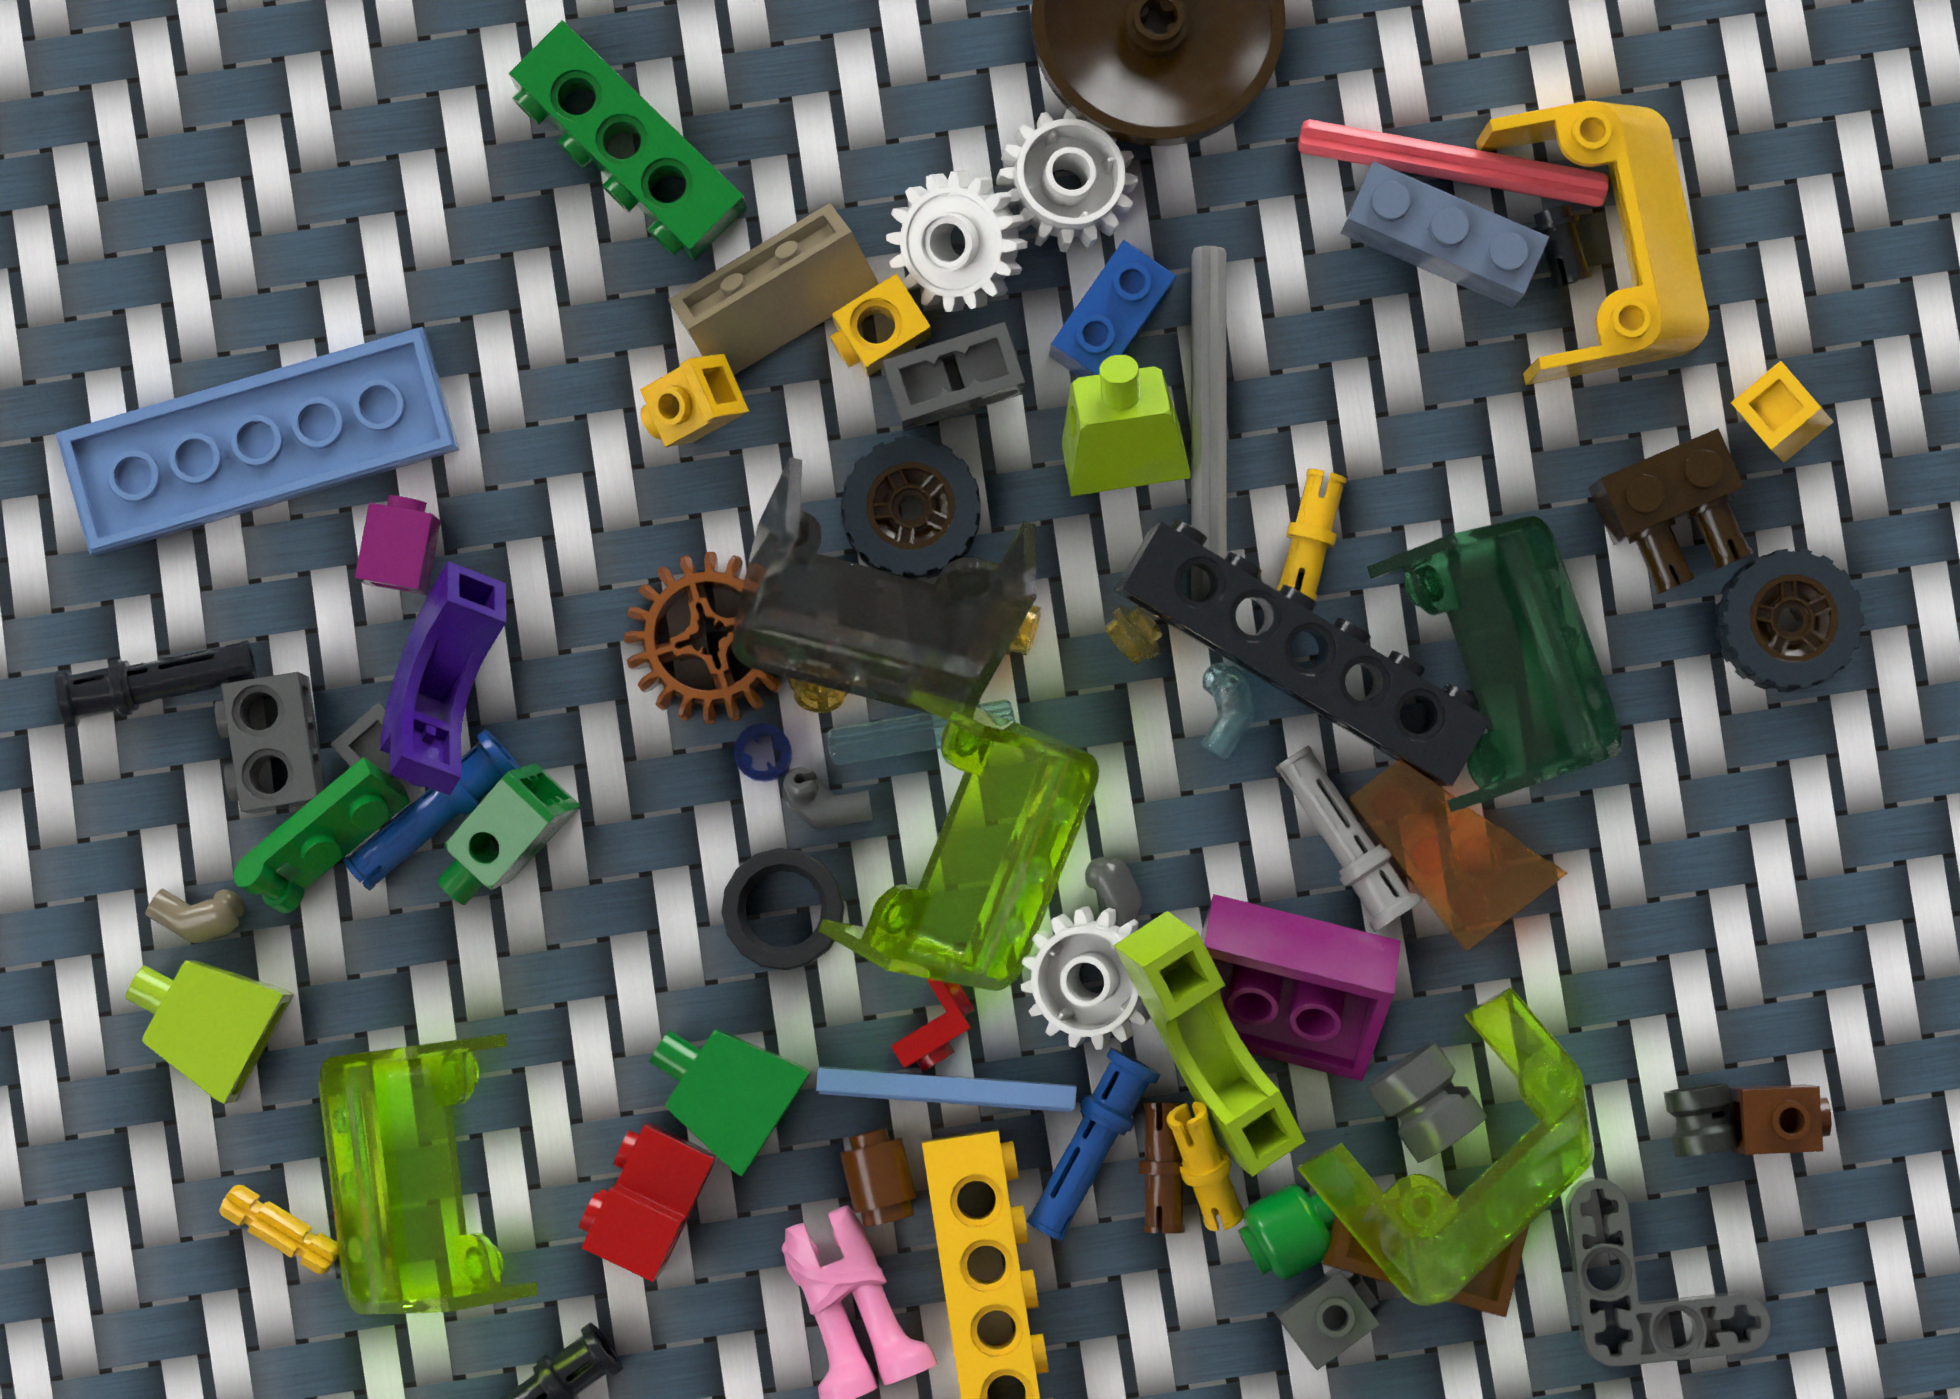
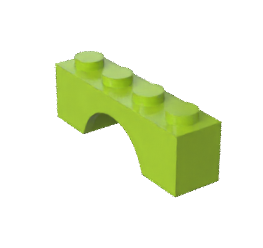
M1166 911L1113 945L1195 1102H1201L1207 1106L1208 1117L1218 1145L1229 1153L1230 1159L1253 1177L1306 1142L1280 1090L1256 1063L1231 1023L1220 995V989L1225 986V983L1199 933Z

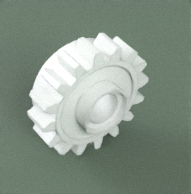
M1068 109L1063 119L1055 121L1047 112L1041 113L1035 131L1025 124L1019 127L1015 136L1019 146L1007 144L1001 160L1010 167L1000 169L996 178V185L1011 188L1009 193L1012 195V198L1007 205L1009 209L1017 208L1020 212L1019 215L1024 217L1025 221L1017 227L1018 232L1026 229L1029 225L1038 229L1035 235V244L1041 246L1049 235L1056 236L1060 252H1067L1073 237L1077 236L1086 249L1093 247L1097 240L1096 228L1110 237L1119 225L1115 215L1127 216L1133 204V201L1124 195L1133 192L1138 183V176L1125 173V169L1130 165L1134 157L1132 151L1120 152L1116 144L1117 139L1110 137L1104 130L1090 122L1076 119V116ZM1061 169L1069 170L1078 176L1082 187L1076 190L1065 189L1057 184L1052 172Z
M963 170L951 171L948 180L943 173L931 174L926 176L927 190L922 186L909 187L905 191L909 202L912 204L911 208H893L891 215L902 223V228L899 232L886 234V241L900 245L901 254L895 256L889 263L891 268H907L909 275L903 281L907 290L924 288L921 304L925 306L936 305L943 299L945 312L963 310L965 303L970 309L987 306V294L996 297L1008 292L1003 280L1006 276L1021 273L1023 268L1015 260L1018 251L1026 249L1028 242L1019 238L1017 227L1025 220L1023 215H1013L1007 206L1012 198L1009 192L996 194L991 192L992 178L988 176L976 177L971 182L969 172ZM955 226L961 229L965 237V249L961 256L954 252L950 242L951 233Z
M1089 906L1075 910L1074 924L1064 913L1053 918L1051 924L1055 935L1044 930L1036 933L1032 940L1040 951L1023 957L1022 964L1032 970L1031 979L1021 984V991L1033 993L1036 1002L1029 1010L1030 1015L1037 1016L1043 1014L1049 1021L1045 1033L1050 1037L1060 1030L1068 1033L1069 1046L1073 1048L1081 1045L1086 1037H1091L1095 1049H1103L1109 1045L1110 1032L1122 1043L1134 1035L1130 1021L1143 1026L1151 1020L1113 946L1137 931L1139 922L1133 919L1121 927L1116 926V909L1108 908L1102 911L1097 921H1094L1093 913ZM1082 963H1091L1101 971L1104 978V987L1101 993L1090 992L1081 983L1079 971Z

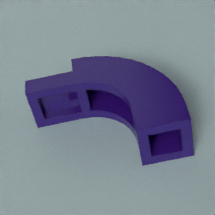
M447 561L415 620L397 666L389 693L382 725L380 751L390 754V775L402 778L414 786L427 787L449 796L461 779V732L464 712L481 664L506 624V583Z

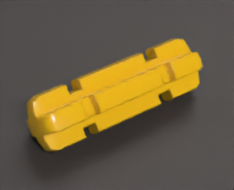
M235 1185L230 1189L221 1203L219 1209L221 1216L237 1226L248 1225L247 1232L288 1257L299 1256L302 1258L300 1264L314 1273L323 1275L329 1271L339 1255L341 1249L339 1243L321 1232L317 1235L312 1234L311 1226L272 1202L261 1203L259 1201L260 1195L244 1185Z

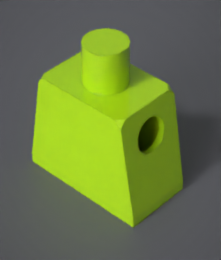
M1113 355L1101 363L1099 375L1079 377L1071 383L1062 437V452L1071 496L1190 479V469L1180 424L1162 369L1155 366L1139 368L1137 362L1132 357Z
M186 960L180 967L174 980L143 965L131 981L125 999L154 1014L143 1035V1043L215 1100L227 1104L237 1101L294 994L285 989L204 962Z

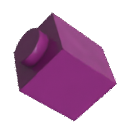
M389 495L387 505L369 502L355 573L357 580L365 585L427 595L441 521L433 514L425 512L426 502Z

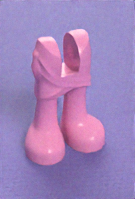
M845 1205L828 1213L834 1230V1240L837 1247L841 1248L844 1256L843 1259L822 1267L818 1256L820 1255L818 1247L813 1242L804 1222L785 1228V1242L781 1249L784 1253L788 1273L795 1283L802 1287L810 1314L816 1318L826 1347L829 1370L818 1386L819 1399H856L878 1388L873 1371L860 1348L842 1300L850 1293H852L868 1332L884 1386L916 1375L938 1364L930 1346L926 1342L910 1339L899 1325L882 1285L887 1283V1280L883 1275L882 1268L878 1266L868 1236L849 1205Z

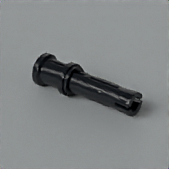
M246 640L220 648L206 649L130 665L127 660H110L108 668L71 675L67 670L57 671L55 673V689L62 718L66 726L70 728L79 726L80 719L115 711H118L121 716L132 715L133 711L138 710L139 704L151 702L152 700L214 689L225 683L257 678V671L252 648L249 641Z
M590 1322L581 1329L582 1336L552 1358L545 1354L536 1361L537 1365L533 1367L534 1375L501 1399H578V1394L606 1373L615 1376L623 1369V1366L607 1338Z

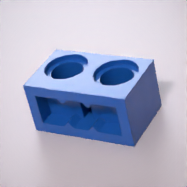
M1123 240L1051 342L1049 357L1078 377L1099 375L1100 365L1106 358L1113 355H1126L1171 292L1176 275Z

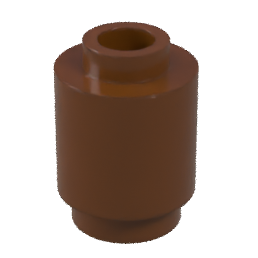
M887 1128L849 1137L852 1149L840 1152V1157L854 1213L861 1212L864 1227L876 1226L914 1215L911 1199L917 1196L902 1137L889 1139Z

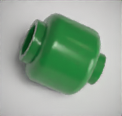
M1287 1184L1250 1204L1244 1211L1246 1226L1240 1228L1238 1233L1262 1275L1272 1271L1276 1277L1287 1280L1323 1261L1324 1255L1329 1249V1231L1332 1228L1335 1216L1321 1192L1309 1197L1299 1185Z

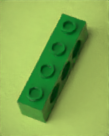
M563 20L508 73L515 88L518 90L512 99L520 109L537 125H540L547 118L563 134L557 141L559 146L580 167L584 169L592 162L609 178L602 185L606 192L627 212H630L635 206L639 207L654 222L647 229L648 232L672 256H675L682 249L695 261L747 209L744 195ZM583 89L596 95L593 107L582 115H572L563 110V103L566 97L573 91ZM621 133H632L641 139L640 147L633 156L626 159H617L608 154L609 143L615 136ZM667 176L678 177L686 183V190L682 197L672 203L659 202L652 196L655 184Z

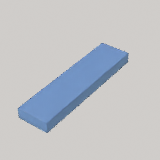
M824 1066L818 1067L816 1091H819V1094L1059 1112H1072V1109H1075L1077 1089L1075 1085Z

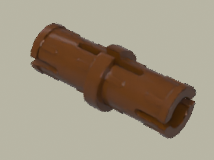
M1183 1102L1143 1103V1109H1145V1160H1139V1174H1145V1225H1143V1232L1158 1233V1231H1162V1233L1185 1232V1225H1183V1178L1180 1173L1183 1159L1172 1129L1167 1123L1169 1112L1175 1107L1184 1104Z

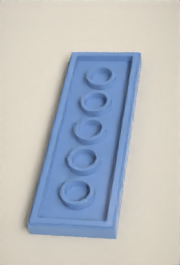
M423 327L56 433L89 554L94 557L460 450L426 331Z

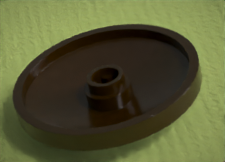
M1033 0L1031 10V35L1038 65L1045 80L1063 105L1077 118L1090 122L1104 130L1110 137L1147 146H1172L1197 141L1219 132L1241 117L1256 102L1272 77L1281 53L1286 23L1284 0Z

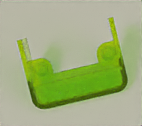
M913 690L909 702L948 721L942 733L941 753L946 763L958 770L964 771L919 887L900 884L887 890L875 902L866 927L823 919L818 931L887 971L999 991L1011 985L1024 968L1022 964L1023 957L1029 955L1034 943L1032 938L1039 931L1096 789L1099 778V766L1093 755L1071 744L981 708Z
M1512 987L1471 1008L1464 1017L1517 1078L1521 1098L1539 1121L1455 1200L1437 1180L1423 1174H1412L1401 1178L1383 1193L1342 1143L1306 1159L1297 1167V1170L1398 1290L1409 1301L1417 1305L1432 1306L1454 1297L1589 1168L1594 1158L1595 1147L1582 1073L1575 1061Z
M506 1033L333 1056L327 1058L322 1064L319 1074V1094L342 1284L345 1297L350 1307L356 1313L371 1315L452 1312L538 1295L537 1282L501 1283L503 1262L498 1248L482 1233H467L451 1106L466 1103L472 1096L479 1079V1068L472 1051L506 1047Z

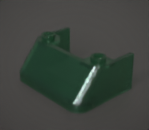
M1529 516L1449 534L1367 566L1371 579L1404 571L1407 594L1416 606L1421 607L1426 613L1433 616L1447 613L1475 697L1479 701L1478 705L1481 714L1491 720L1486 727L1488 733L1482 734L1467 760L1469 774L1474 783L1479 787V790L1447 800L1451 812L1559 777L1619 755L1622 748L1620 723L1556 539L1542 519L1536 516Z

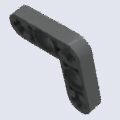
M1594 1177L1580 1180L1571 1188L1566 1198L1569 1244L1580 1339L1583 1348L1590 1357L1606 1366L1618 1367L1743 1354L1757 1350L1766 1342L1771 1330V1319L1768 1310L1761 1301L1744 1293L1729 1292L1639 1302L1629 1206L1624 1192L1618 1185L1606 1179ZM1599 1189V1194L1602 1198L1612 1200L1613 1211L1603 1213L1602 1223L1605 1234L1611 1235L1618 1232L1617 1244L1597 1241L1583 1247L1582 1236L1584 1234L1596 1236L1593 1217L1582 1214L1580 1210L1581 1203L1591 1201V1190ZM1601 1253H1611L1619 1260L1622 1268L1618 1283L1606 1290L1594 1288L1587 1277V1266L1590 1260ZM1625 1296L1626 1307L1612 1306L1615 1325L1627 1330V1339L1618 1341L1616 1346L1617 1352L1610 1354L1606 1345L1595 1341V1333L1606 1329L1605 1310L1600 1307L1590 1310V1300L1611 1302ZM1740 1305L1743 1313L1754 1316V1326H1748L1744 1329V1339L1738 1340L1736 1333L1727 1329L1709 1330L1714 1343L1705 1345L1707 1326L1700 1310L1702 1307H1710L1708 1318L1712 1320L1732 1318L1734 1316V1306ZM1682 1311L1691 1320L1692 1335L1682 1346L1676 1348L1667 1347L1660 1340L1658 1325L1662 1317L1667 1313Z

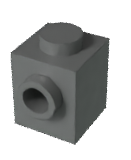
M1337 1268L1330 1269L1273 1311L1316 1370H1319L1380 1325L1370 1311L1379 1302L1360 1275L1352 1274L1346 1278L1342 1271Z

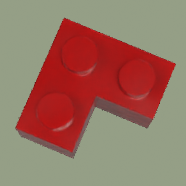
M650 1122L643 1126L640 1134L629 1130L613 1162L614 1166L622 1169L617 1183L610 1187L609 1191L601 1188L599 1193L595 1192L581 1218L578 1228L588 1233L581 1248L653 1282L664 1271L717 1160V1156L713 1152Z

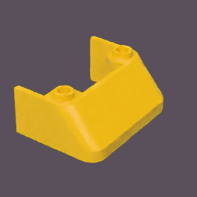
M1583 101L1490 119L1476 140L1477 150L1491 152L1557 139L1558 146L1563 155L1574 164L1584 167L1608 164L1633 287L1611 293L1600 304L1595 317L1599 346L1538 357L1523 373L1525 385L1678 357L1694 350L1707 335L1709 314L1672 136L1666 120L1658 112L1647 107L1599 101Z

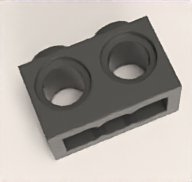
M1006 322L883 360L884 374L903 432L1024 394L1025 380Z
M292 672L221 684L223 700L215 702V718L220 737L222 739L229 738L233 763L225 764L224 767L225 784L230 801H239L240 811L250 814L306 805L326 788L309 676L300 672ZM272 696L278 705L277 719L269 728L256 730L250 721V708L258 698ZM280 758L287 767L288 779L281 790L268 794L260 785L259 773L267 761Z

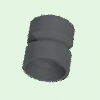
M1432 1041L1412 1052L1376 1077L1366 1087L1386 1117L1400 1118L1402 1124L1398 1130V1135L1417 1163L1430 1159L1450 1147L1479 1126L1487 1117L1467 1086L1453 1085L1451 1081L1456 1070L1436 1041Z

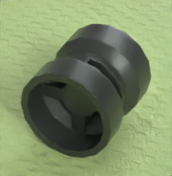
M1728 1083L1699 1085L1663 1092L1666 1111L1673 1117H1676V1131L1671 1136L1675 1157L1718 1153L1739 1147L1736 1128L1728 1123L1724 1111L1731 1103Z

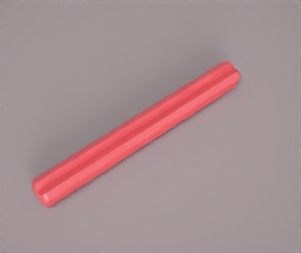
M1311 119L1305 120L1301 125L1298 139V150L1303 154L1369 166L1375 161L1396 171L1599 207L1604 204L1609 187V176L1602 172Z

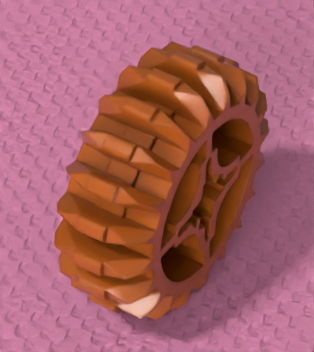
M707 552L705 554V571L697 573L690 556H682L680 558V566L685 576L676 581L670 570L665 566L657 570L658 577L667 587L658 594L651 586L643 584L639 588V593L647 601L653 603L649 612L639 607H630L627 613L628 617L632 620L645 624L644 631H628L624 633V642L632 646L644 645V652L632 655L627 659L628 667L631 670H640L650 666L652 670L642 677L638 682V687L646 693L662 684L665 688L659 694L655 703L656 706L661 710H666L672 705L676 697L681 698L682 702L679 707L678 717L686 722L692 718L696 704L703 705V719L706 725L716 724L717 705L725 704L731 721L741 720V710L736 701L745 696L756 711L764 707L763 700L754 690L763 683L770 691L778 693L782 689V684L777 678L768 674L772 665L782 670H791L794 664L791 658L776 653L777 646H793L797 644V635L789 631L777 632L776 626L787 623L794 618L792 609L790 607H782L771 611L769 607L783 595L780 586L775 584L759 593L756 589L763 582L765 577L764 570L760 567H755L750 571L746 579L742 580L739 576L743 561L741 557L735 555L728 561L725 573L718 572L719 562L715 552ZM705 588H721L735 592L748 600L758 613L744 618L741 615L733 618L718 616L712 609ZM687 595L691 613L689 626L683 633L671 637L669 642L659 645L660 629L666 614L679 599ZM702 608L706 618L710 623H714L717 631L724 626L729 632L727 637L719 640L720 651L717 653L721 663L720 669H718L711 654L707 655L708 651L704 646L697 651L692 645L695 640L703 636L701 626L704 623L700 613ZM763 632V644L757 662L744 678L735 683L730 664L732 651L738 644L750 640V636ZM677 659L680 662L687 659L701 660L707 664L717 690H700L688 687L673 678L664 664Z

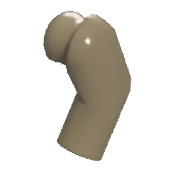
M162 888L151 900L145 915L189 942L203 943L232 933L239 926L238 919L245 913V904L236 892L223 889L217 891L213 899L189 905Z

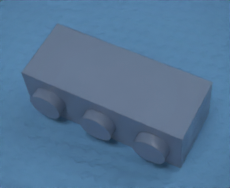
M1375 161L1372 162L1364 177L1340 233L1511 308H1514L1525 295L1549 239L1547 235Z

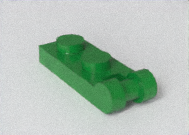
M362 757L243 856L234 869V882L252 895L262 893L263 901L277 912L282 914L290 913L301 903L307 887L411 802L404 785L365 757Z

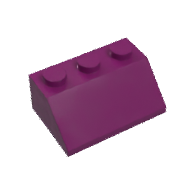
M1213 894L1200 937L1225 983V986L1220 989L1225 1010L1249 1053L1363 1082L1395 993L1401 941Z

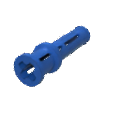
M484 729L477 735L479 743L461 757V779L450 796L430 788L427 789L424 794L394 817L364 845L343 859L351 874L359 882L363 881L362 884L366 889L372 890L389 872L406 860L457 815L462 813L466 816L472 813L480 804L479 800L490 792L508 771L520 768L506 748L489 731Z
M1110 1047L1106 1055L1110 1063L1092 1095H1084L1080 1103L1082 1106L1080 1112L1084 1114V1117L1058 1162L1043 1194L1026 1220L1032 1227L1060 1241H1063L1075 1213L1091 1187L1118 1134L1125 1136L1127 1131L1131 1132L1135 1124L1131 1116L1149 1083L1157 1084L1161 1076L1160 1073L1144 1063Z

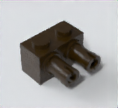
M1719 428L1602 477L1588 488L1613 546L1625 540H1628L1629 544L1636 542L1656 587L1657 595L1695 579L1671 526L1676 524L1675 519L1684 515L1687 516V519L1694 517L1713 559L1715 570L1753 554L1752 548H1749L1729 503L1735 499L1733 493L1742 489L1744 485Z

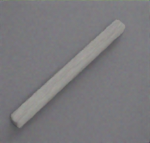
M1201 246L1194 248L1191 255V526L1207 537L1203 545L1205 548L1225 559L1227 556L1226 251L1218 246ZM1191 566V600L1201 602L1209 593L1210 580L1204 570Z

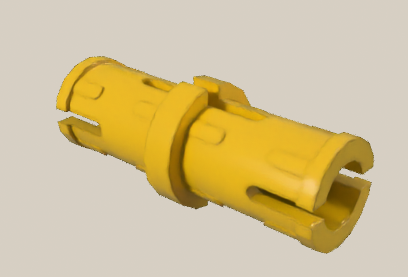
M1307 469V478L1296 522L1289 523L1286 537L1290 538L1291 542L1276 591L1279 592L1283 585L1295 589L1298 575L1303 573L1304 578L1300 592L1316 602V592L1327 548H1334L1337 534L1332 532V528L1347 479L1331 472L1325 496L1321 498L1319 493L1324 470Z
M1193 1102L1192 1108L1195 1117L1192 1118L1188 1104H1181L1170 1111L1167 1116L1168 1126L1172 1129L1183 1159V1166L1180 1167L1181 1176L1188 1186L1193 1187L1203 1214L1205 1227L1211 1231H1219L1220 1226L1216 1218L1219 1214L1224 1230H1228L1239 1224L1244 1218L1243 1207L1239 1203L1229 1175L1230 1167H1232L1229 1153L1218 1145L1208 1117L1207 1106L1201 1102Z

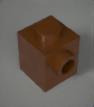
M1800 1084L1729 1088L1731 1125L1736 1128L1739 1146L1736 1149H1732V1152L1754 1155L1823 1151V1137L1830 1136L1832 1119L1828 1099L1820 1098V1086Z

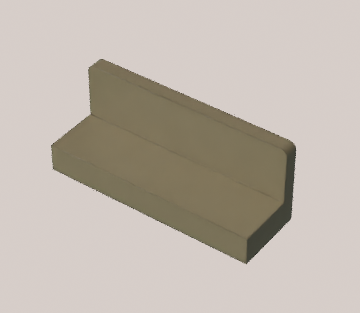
M828 203L669 298L668 301L702 357L725 354L732 373L735 375L832 317V313L874 288L879 283L852 231L831 203Z

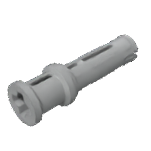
M1308 745L1284 760L1275 769L1281 774L1311 822L1315 825L1343 867V869L1338 871L1341 875L1339 880L1344 887L1352 886L1373 919L1369 925L1376 932L1422 902V899L1418 893H1409L1389 863L1392 854L1388 848L1384 849L1381 844L1375 847Z

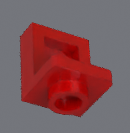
M938 972L926 980L946 1012L891 1045L903 1068L916 1061L922 1072L953 1054L955 1051L949 1041L971 1028L964 1016L974 1011V1007L956 977L944 983Z

